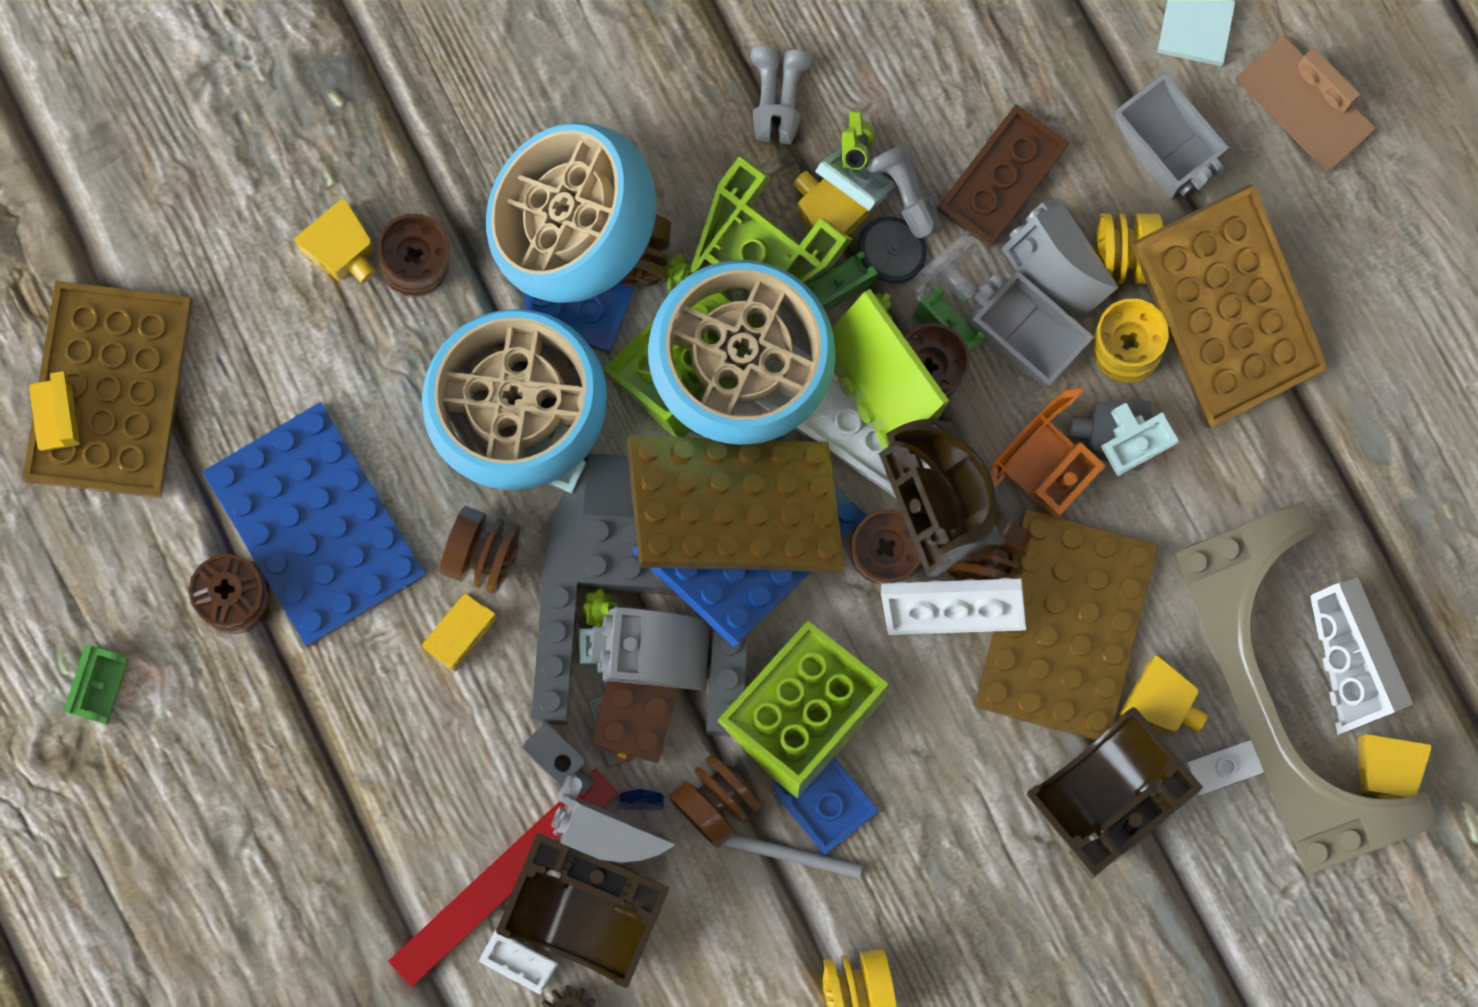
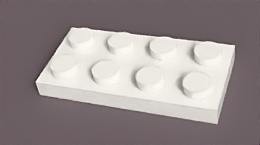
M1000 578L994 580L965 579L963 581L932 580L929 582L913 583L899 581L881 584V597L888 635L1026 630L1022 578Z

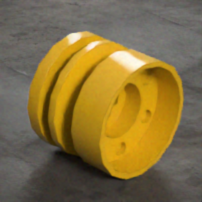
M1100 213L1097 230L1094 235L1093 249L1110 275L1114 274L1117 284L1124 283L1128 269H1131L1134 283L1147 284L1130 243L1163 227L1162 218L1159 213H1136L1131 228H1128L1124 213H1117L1114 224L1110 213Z
M1123 299L1111 304L1101 315L1092 343L1093 359L1098 369L1109 379L1120 383H1137L1149 378L1158 368L1169 339L1166 319L1161 311L1152 303L1141 299ZM1128 342L1134 345L1129 350L1123 348V345L1126 346Z
M883 948L860 952V969L853 970L847 955L841 956L842 972L837 973L833 957L823 960L824 973L822 985L827 1007H897L888 960Z

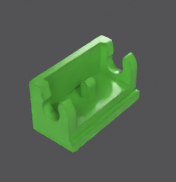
M862 251L805 284L818 298L825 312L875 283L878 273L873 266L867 269L863 266L861 260L865 258V254Z
M938 287L930 297L926 296L920 301L913 315L921 324L938 323L952 328L966 342L970 354L983 343L985 336L981 331L976 334L942 297L944 291L941 287Z
M85 644L64 711L70 715L108 725L129 658L120 656L121 654Z

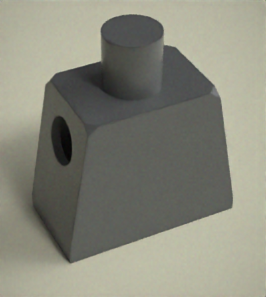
M1098 402L1092 408L1091 418L1072 416L1069 436L1087 438V449L1099 460L1110 463L1101 446L1116 438L1113 430L1118 428L1111 411L1127 403L1134 417L1136 418L1141 415L1146 422L1150 419L1152 402ZM1144 462L1130 470L1139 471L1143 467Z
M547 722L520 747V750L559 787L563 786L569 775H576L582 781V787L579 795L582 796L595 783V780L581 768L586 760ZM559 755H562L569 762L568 768L563 772L554 765L555 759Z

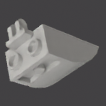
M1165 72L1114 111L1118 125L1132 151L1170 199H1173L1179 193L1184 197L1194 188L1201 189L1225 170L1222 159L1229 150V147Z
M1057 199L1042 202L1027 216L1026 221L1028 223L1013 230L1009 234L1011 240L1001 248L1014 269L1018 270L1068 315L1084 319L1119 288L1065 205L1061 204Z
M1018 270L1009 280L1006 277L1000 278L997 274L992 275L987 284H984L973 298L979 305L970 314V317L973 319L970 328L976 334L981 331L985 336L983 342L1013 367L1048 386H1051L1094 338L1093 335Z
M615 607L608 611V615L604 616L602 627H593V634L590 635L592 646L589 649L588 656L590 657V662L599 663V670L603 671L602 681L705 691L710 624L704 619L692 616Z
M569 775L566 778L561 791L557 795V799L564 803L565 807H559L553 817L551 824L555 828L553 834L562 844L597 859L620 863L642 861L660 855L676 845L665 834L578 798L582 781L576 775Z

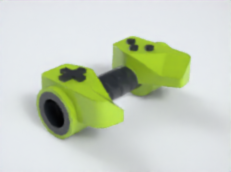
M849 111V128L842 131V168L853 169L856 172L865 166L869 156L868 148L873 144L875 138L873 125L870 122L863 121L861 111Z

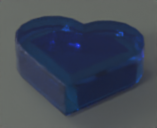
M645 789L626 791L619 794L618 807L624 810L664 809L665 796L662 793Z

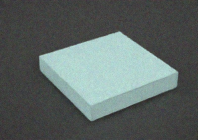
M1167 0L1157 53L1222 66L1225 59L1235 1Z
M841 148L823 160L815 171L868 211L887 198L896 187L895 183L882 173L870 174L867 172L865 166L858 170V172L853 169L842 168Z

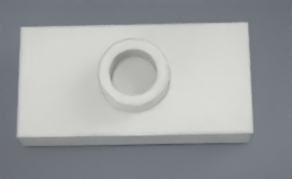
M1251 740L1185 763L1187 769L1203 786V789L1197 793V796L1264 773Z
M496 930L478 961L542 995L558 965L555 961L514 939L498 935Z

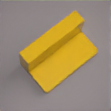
M64 371L50 373L51 381L29 385L37 448L40 451L80 445L71 378Z
M463 594L423 642L422 647L454 672L497 620V617L485 605L481 606L469 595Z

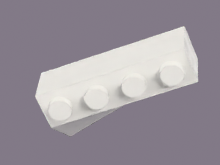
M1359 578L1337 583L1311 595L1319 640H1323L1326 655L1323 658L1325 671H1329L1332 691L1329 692L1331 704L1336 706L1338 722L1335 723L1337 735L1412 706L1413 702Z

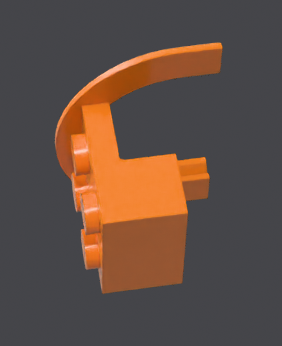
M1082 388L1066 390L1057 395L1009 443L988 469L994 488L1006 476L1047 515L1055 518L1067 509L1106 466L1081 442L1074 445L1050 422L1057 414L1074 402L1084 391Z

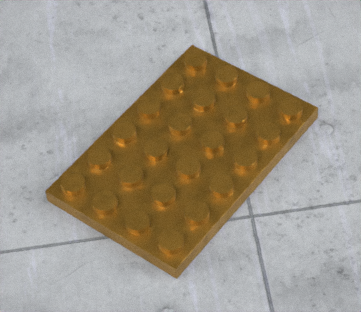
M1249 184L1130 243L1155 305L1168 323L1170 341L1207 427L1212 428L1328 369L1255 185Z
M55 281L38 383L51 381L50 373L64 371L71 378L80 445L40 451L37 448L32 417L22 477L24 482L162 498L193 300L191 297Z
M629 436L627 450L639 567L841 572L845 567L829 442L770 440L763 443L738 445L700 437Z
M1026 509L1021 526L1031 532L1026 557L1012 558V561L1022 567L1021 575L1013 577L1016 579L1022 578L1026 630L993 631L974 707L1096 741L1114 725L1158 545L1058 517L1053 518L1050 515Z

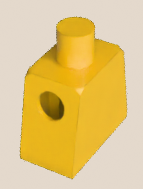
M807 170L800 174L793 182V186L804 196L797 203L796 212L809 231L819 218H824L846 235H849L873 213L874 208L868 211L825 178L818 182Z
M344 198L339 200L294 238L298 249L338 281L351 272L361 284H364L377 271L367 260L375 251L373 244Z
M1156 655L1148 661L1118 715L1121 717L1130 708L1135 707L1154 730L1166 735L1175 734L1181 723L1199 733L1208 718V714L1192 706L1199 690Z
M1369 734L1358 737L1360 793L1377 796V799H1399L1418 795L1432 745Z

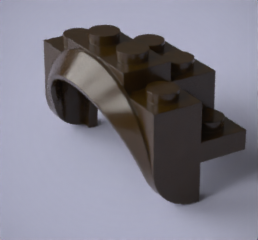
M919 419L903 424L886 434L890 446L878 454L927 576L936 577L960 560L978 562L1003 546L995 526L996 516L999 513L996 508L995 489L991 475L975 450L960 439L954 422ZM921 459L924 460L930 468H924Z

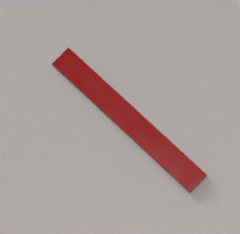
M594 768L588 775L595 780V783L582 796L578 794L577 797L605 808L619 792ZM559 801L388 960L390 965L412 988L511 896L536 834L542 833L558 840L553 834L555 828L551 824L557 809L565 807L564 803Z

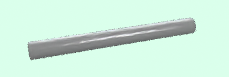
M733 834L723 844L724 846L855 878H860L862 870L861 864L738 834Z

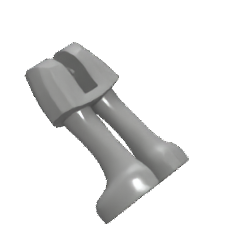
M770 47L753 48L750 59L753 65L759 69L761 75L759 107L753 110V124L757 142L769 143L773 127L771 125V117L781 118V125H778V132L780 134L779 144L791 145L797 132L801 115L795 110L797 84L801 74L811 67L813 55L803 50H789L784 53L783 84L779 105L775 104V90L780 53L778 50Z
M906 144L896 146L865 164V168L870 174L885 172L894 179L904 206L900 211L915 237L923 238L939 230L941 227L939 212L933 197L924 196L911 160V153Z

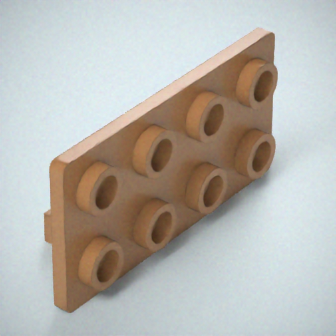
M1282 36L1240 73L1236 79L1326 172H1330L1375 130V127L1353 106L1361 94L1314 47L1303 55L1286 37Z

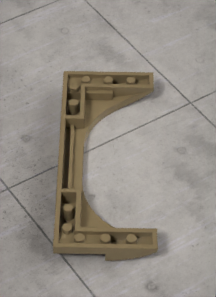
M1303 501L1242 524L1236 529L1179 551L1175 555L1292 841L1295 843L1307 875H1310L1441 824L1427 792L1399 799H1377L1359 796L1332 785L1314 772L1299 756L1282 724L1255 657L1251 631L1252 613L1259 588L1275 562L1297 543L1318 534Z

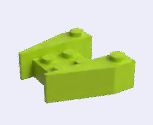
M739 156L718 184L690 271L695 273L707 267L710 263L713 265L731 260H750L781 268L806 284L831 268L853 239L827 219L819 218L802 243H799L752 206L772 180V177L748 158ZM753 315L751 317L759 318L760 316Z

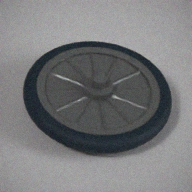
M896 217L877 218L866 225L860 234L858 253L862 251L865 254V258L861 262L866 269L870 266L875 268L878 273L877 279L888 283H904L916 277L922 270L926 261L925 242L923 238H917L912 234L905 220Z

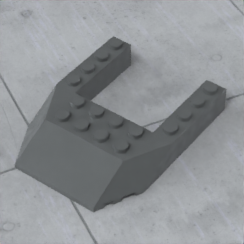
M589 453L585 459L587 465L573 493H564L549 518L531 719L533 723L544 724L547 722L548 724L568 725L579 589L597 590L602 588L604 591L679 596L650 568L639 567L638 556L632 552L637 542L628 456ZM713 628L706 735L732 737L720 725L718 719L744 691L748 635L734 648Z

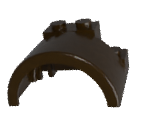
M1132 707L1075 759L1046 781L1031 788L1027 792V797L1071 849L1069 853L1087 875L1094 879L1109 865L1118 861L1167 821L1175 811L1199 793L1203 786L1135 707ZM1161 779L1160 787L1154 792L1150 787ZM1093 836L1095 840L1091 841L1089 837Z
M537 833L496 929V933L505 938L522 941L562 956L607 977L619 986L627 988L630 985L670 887L644 877L639 872L613 861L597 859L564 845L559 840L542 833ZM554 870L561 872V876L558 878L546 872ZM627 901L633 903L637 911L625 906Z

